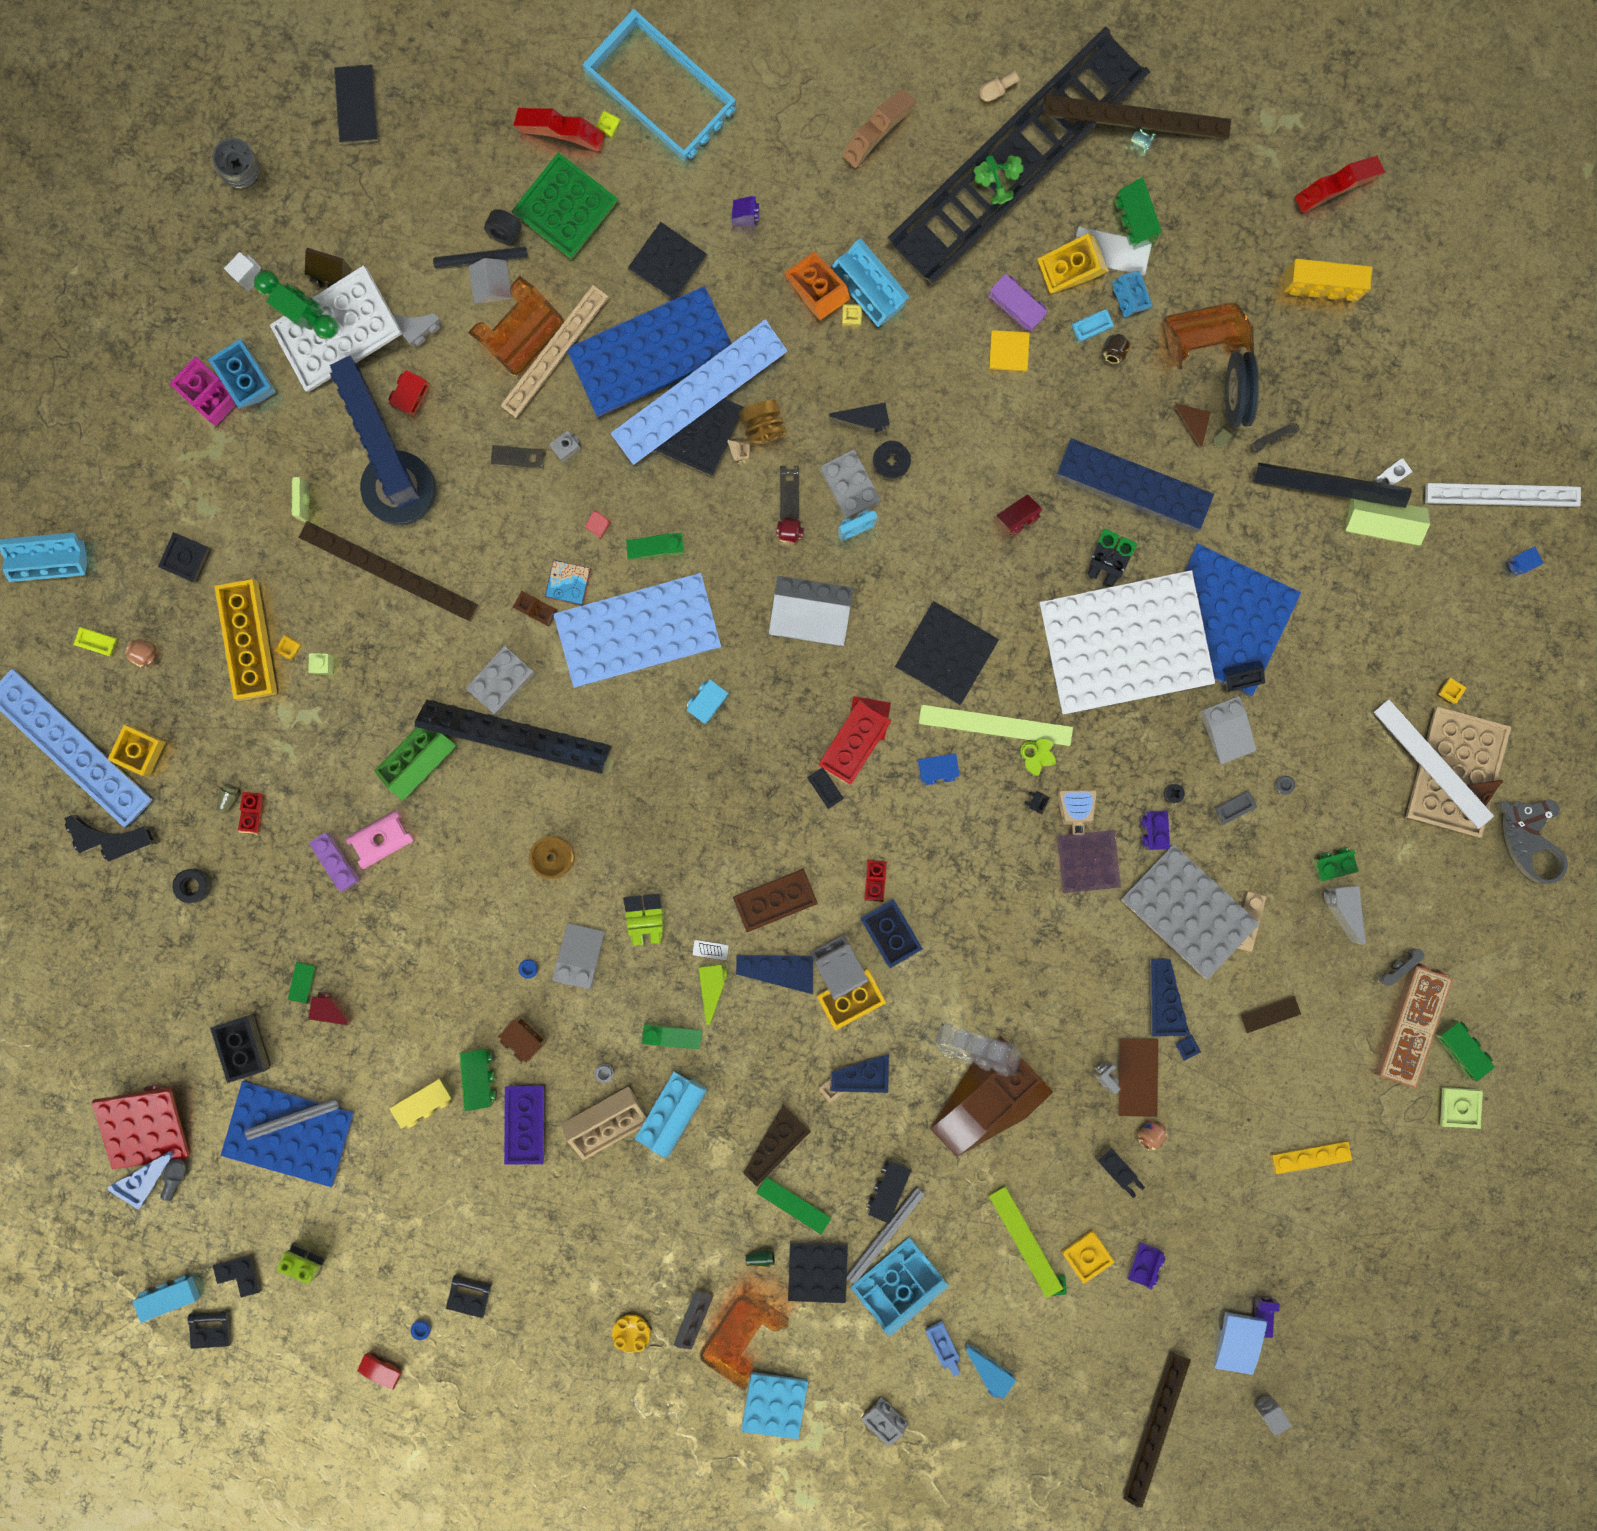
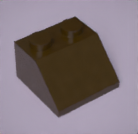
M306 248L304 275L309 279L310 283L318 286L322 283L328 285L327 288L351 274L352 269L343 258Z

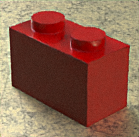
M405 370L404 374L401 373L397 380L398 386L395 391L393 390L390 393L388 404L392 408L413 418L429 383L426 379Z

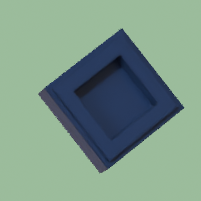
M1193 1035L1174 1043L1183 1061L1201 1053Z

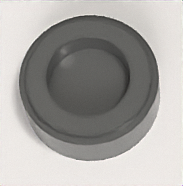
M1280 776L1275 781V789L1280 794H1290L1295 789V781L1290 776Z

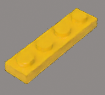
M1347 1140L1271 1154L1275 1174L1352 1161Z

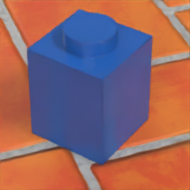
M1535 546L1508 559L1510 562L1509 567L1516 576L1544 564Z

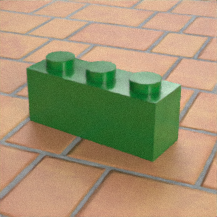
M1452 1020L1435 1035L1469 1078L1478 1082L1495 1068L1491 1063L1493 1059L1487 1052H1483L1480 1049V1042L1475 1037L1469 1035V1029L1462 1021Z

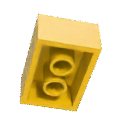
M868 968L863 969L868 982L847 992L845 995L834 999L828 988L816 994L834 1030L886 1004Z

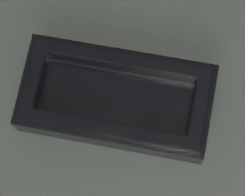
M820 768L807 777L828 809L844 799L824 768Z

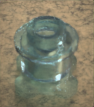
M1141 129L1140 132L1135 131L1131 142L1134 143L1132 147L1136 146L1144 150L1142 154L1145 155L1155 134L1153 133L1150 136L1142 132L1143 129Z

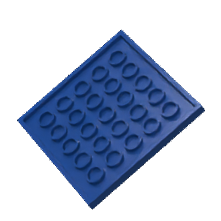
M1197 543L1183 572L1192 570L1214 679L1226 684L1223 669L1260 661L1265 671L1301 592ZM1258 685L1239 689V691L1253 696Z

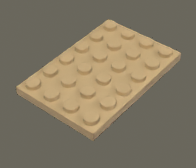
M1437 706L1434 708L1426 741L1466 785L1495 781L1498 779L1511 727ZM1419 764L1405 817L1482 838L1485 824L1477 829ZM1492 798L1486 805L1488 810L1490 809Z

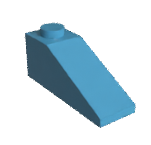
M966 1342L964 1345L966 1352L986 1385L988 1393L995 1398L999 1396L1004 1400L1016 1382L1015 1375Z

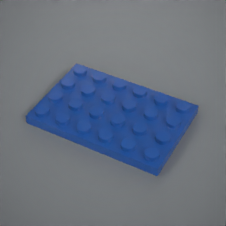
M242 1081L220 1156L333 1187L354 1112L338 1108L248 1140L245 1135L247 1129L321 1104L322 1102L248 1081Z

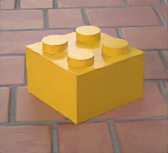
M123 725L108 760L141 776H150L166 741L133 726Z

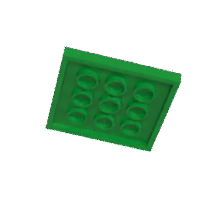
M558 152L511 212L572 260L619 200Z

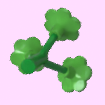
M1011 155L1008 157L1007 162L1002 165L996 164L993 156H988L986 158L987 162H982L980 166L975 167V181L981 183L984 187L996 181L997 194L992 196L991 202L992 204H1003L1013 199L1014 192L1012 190H1004V187L1001 186L997 170L998 168L1004 169L1006 178L1016 180L1019 178V174L1023 172L1022 160L1018 156Z

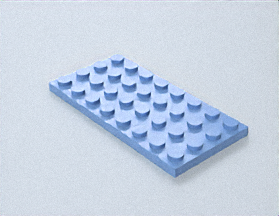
M701 573L553 614L574 688L721 647Z

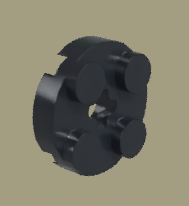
M898 441L882 443L873 455V467L876 473L888 480H896L903 477L911 464L910 452ZM890 455L897 459V462L893 465L886 461V459L890 458Z

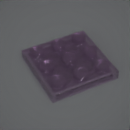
M1115 830L1084 833V835L1070 834L1057 836L1063 893L1121 887Z

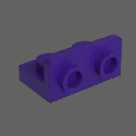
M1168 811L1144 812V816H1141V825L1145 827V835L1142 836L1143 847L1146 846V850L1170 849Z
M1139 1242L1127 1279L1152 1290L1153 1285L1156 1286L1159 1279V1268L1163 1267L1165 1262L1164 1252L1159 1248Z

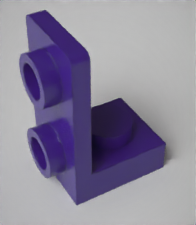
M1255 1297L1254 1317L1263 1318L1267 1322L1264 1338H1272L1274 1311L1279 1312L1280 1304L1274 1298Z

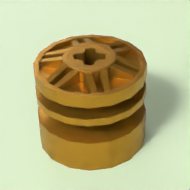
M777 400L761 401L739 411L742 425H752L745 430V434L749 436L747 438L748 444L768 443L787 432L786 428L781 426L784 423L783 419H774L781 413Z

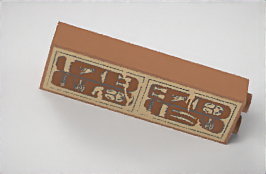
M1420 963L1408 972L1374 1073L1416 1089L1453 982V978L1447 977V972L1437 969L1435 973L1429 971V966Z

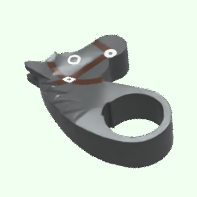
M1550 799L1542 800L1532 805L1521 803L1520 801H1515L1512 804L1504 801L1498 802V806L1504 814L1503 832L1507 849L1516 867L1523 875L1538 884H1552L1561 880L1568 869L1567 858L1562 850L1539 833L1545 826L1548 818L1558 815L1560 808L1557 802ZM1541 850L1551 852L1558 862L1557 872L1552 878L1547 880L1540 878L1534 872L1532 865V856L1535 852Z

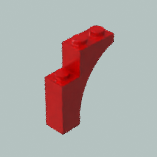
M518 108L513 124L515 128L524 134L555 137L579 144L593 151L601 150L605 134L582 117H564L552 108Z
M1373 156L1350 163L1335 174L1321 177L1294 197L1302 213H1305L1348 190L1374 181L1383 175L1385 170L1378 156Z

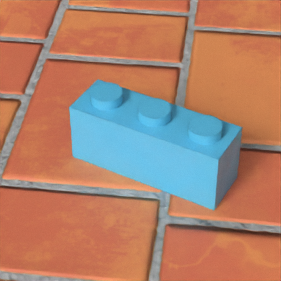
M183 1275L174 1279V1283L170 1285L165 1282L156 1286V1290L152 1292L148 1289L138 1293V1297L132 1302L139 1321L142 1323L193 1303L200 1298V1294L193 1276L186 1278Z

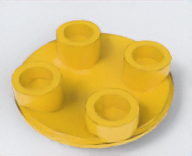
M625 1315L619 1318L612 1329L615 1347L628 1353L643 1351L650 1340V1328L647 1322L637 1315Z

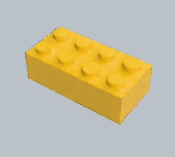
M1295 259L1286 269L1284 292H1290V295L1295 296L1302 293L1309 294V297H1320L1321 295L1327 296L1328 299H1339L1340 297L1346 298L1347 301H1358L1370 290L1372 267Z

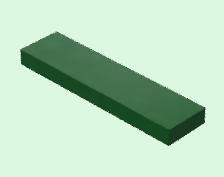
M768 1176L756 1192V1194L819 1234L823 1233L832 1219L829 1215Z

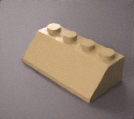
M628 1086L562 1123L561 1126L567 1142L581 1159L585 1160L641 1129L647 1115Z

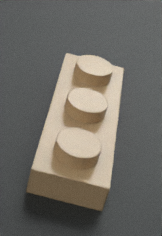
M1246 891L1242 908L1260 923L1267 896ZM1259 925L1242 942L1238 949L1252 952Z

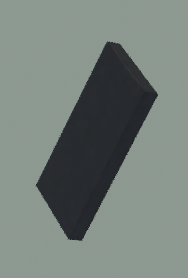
M373 65L334 67L339 143L379 142Z

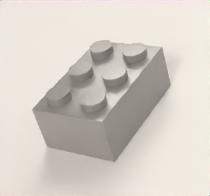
M855 450L820 467V472L845 520L853 518L861 512L880 504L881 499Z
M504 646L466 689L493 714L498 715L536 673L508 647Z

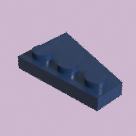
M889 1054L831 1071L830 1091L888 1093Z

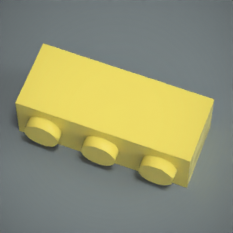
M441 1077L392 1106L390 1111L401 1129L405 1126L409 1129L418 1123V1118L423 1116L426 1119L434 1114L433 1109L438 1106L442 1109L451 1104L450 1099L454 1095L445 1079Z

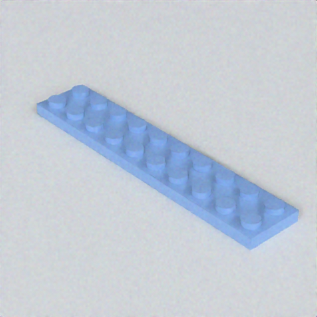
M764 319L610 434L634 465L786 353L787 349L766 319Z
M11 669L0 681V711L124 828H127L153 799L115 763L109 761L108 757L15 669Z

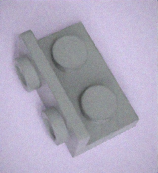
M1102 1061L1094 1068L1096 1071L1093 1072V1075L1107 1091L1116 1094L1121 1090L1117 1086L1119 1082L1112 1074H1109L1116 1066L1109 1061L1105 1063Z
M882 1397L861 1418L888 1447L904 1435L908 1426L904 1417L899 1415Z

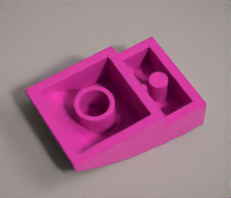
M196 356L169 383L214 426H217L236 406L220 378Z

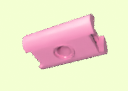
M397 809L346 837L347 844L353 845L361 859L358 863L362 869L369 867L414 841L412 834L406 833L399 821V818L402 816ZM382 834L384 841L379 845L376 842V837Z

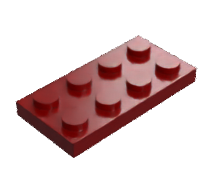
M858 700L818 765L851 785L892 720Z

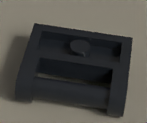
M454 1275L446 1309L483 1318L492 1284H482ZM461 1286L481 1291L483 1296L460 1291L457 1288Z
M222 1311L218 1314H188L190 1349L226 1347L231 1345L229 1311ZM221 1321L222 1326L197 1327V1323Z

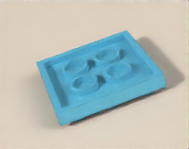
M751 1372L741 1432L799 1439L808 1380Z

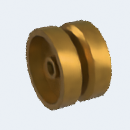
M549 836L534 843L529 853V862L537 875L546 879H554L564 876L570 871L574 862V853L566 840L560 837ZM550 854L554 855L553 861L548 860Z

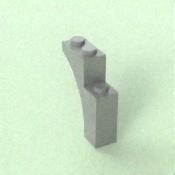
M392 313L402 335L413 348L416 345H422L426 337L430 333L434 334L437 332L442 324L434 313L422 317H403Z

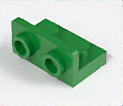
M1344 847L1337 849L1338 853L1331 854V852L1319 854L1320 858L1314 859L1319 880L1322 882L1359 872L1354 856L1356 850Z

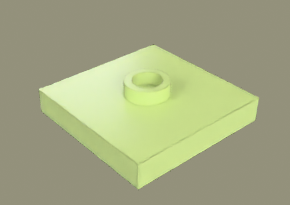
M293 477L292 515L300 521L306 522L309 521V483L300 477Z
M1442 1087L1440 1126L1481 1129L1483 1090Z

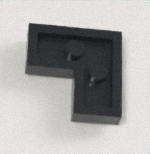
M252 1254L212 1265L217 1284L236 1279L241 1298L261 1292Z

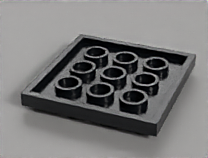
M683 379L671 383L669 389H671L673 386H675ZM723 398L653 451L714 477L728 446V439H731L740 419L739 411L744 407Z
M933 601L896 663L895 668L956 704L961 705L999 639Z

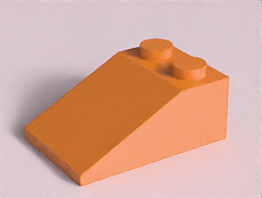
M815 251L784 272L802 300L819 320L851 299L846 284Z

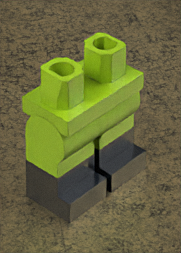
M661 893L643 895V901L642 896L623 897L628 936H631L633 946L644 945L643 934H650L651 944L662 943L664 926Z
M292 1243L290 1249L284 1252L276 1271L309 1285L311 1281L320 1275L327 1257L310 1251L306 1258L309 1249Z

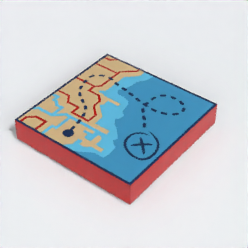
M553 560L545 597L583 606L591 568Z

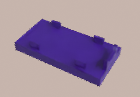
M505 1086L504 1165L544 1164V1086Z

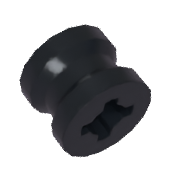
M1170 784L1163 791V797L1169 803H1178L1185 796L1183 787L1178 784Z

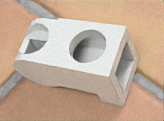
M1401 458L1372 481L1394 485L1413 471L1404 459Z

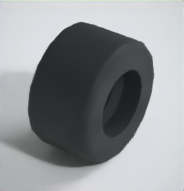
M501 209L492 210L484 225L485 232L492 239L507 245L515 243L522 228L521 222L514 215Z
M199 869L183 870L173 880V893L177 899L184 903L201 902L210 893V878ZM191 878L197 880L199 886L197 892L193 894L187 892L185 888L186 881Z

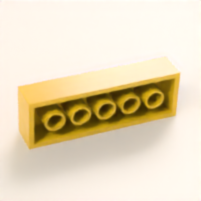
M250 579L214 586L233 700L243 701L277 695L259 582Z

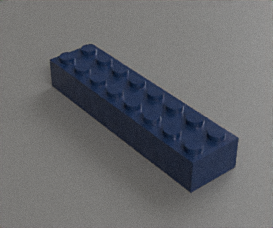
M351 355L330 364L332 372L329 374L339 388L337 389L338 394L346 404L345 409L348 415L353 419L352 424L361 437L359 439L362 446L368 452L367 457L371 465L376 469L374 472L379 482L383 485L382 490L387 499L389 498L392 505L396 504L399 509L420 500L360 368Z
M1072 438L1066 446L1054 477L1195 533L1201 530L1214 494Z

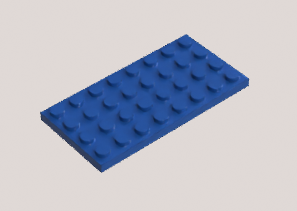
M703 286L574 344L567 352L595 414L599 417L666 387L675 381L686 378L732 343L706 287Z

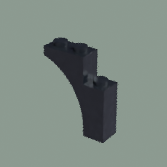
M70 815L64 818L66 821L65 828L69 834L71 833L73 838L72 844L74 849L79 853H87L102 847L101 854L107 862H115L157 844L149 826H142L130 832L113 834L93 828L83 821L79 815Z

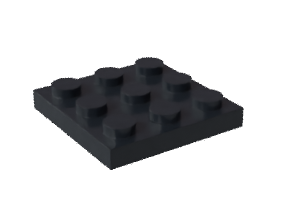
M660 221L629 265L628 270L671 300H675L680 296L708 255Z
M790 1241L788 1301L846 1303L848 1244Z

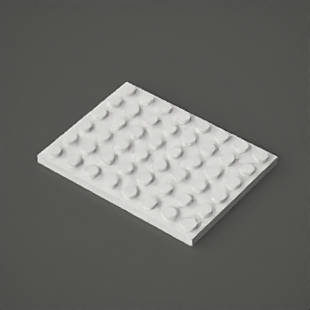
M1192 570L1040 602L1063 715L1215 684Z

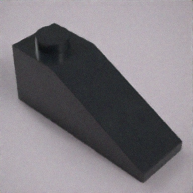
M886 403L829 413V421L868 432L875 431V434L886 432V429H889L890 426Z

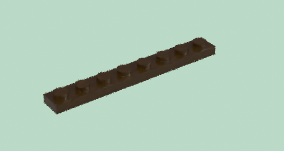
M1171 1351L1123 1497L1124 1500L1138 1508H1143L1191 1359L1175 1351Z

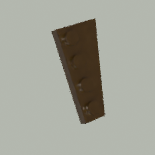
M784 1103L743 1171V1174L756 1187L811 1132Z

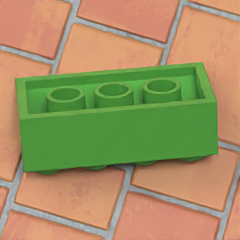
M416 727L374 772L386 788L403 801L452 752L456 744L448 735Z

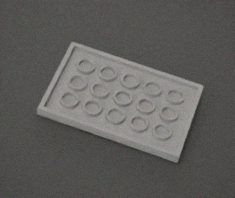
M1174 844L1121 899L1206 980L1211 977L1259 925L1247 911Z

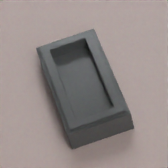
M1249 790L1214 807V810L1222 825L1257 808V805Z

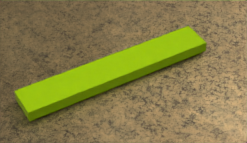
M1004 1186L989 1194L988 1196L1045 1297L1048 1298L1061 1291L1063 1288L1007 1188Z

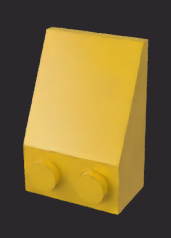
M1089 233L1037 259L1050 294L1090 281L1108 272L1096 237Z

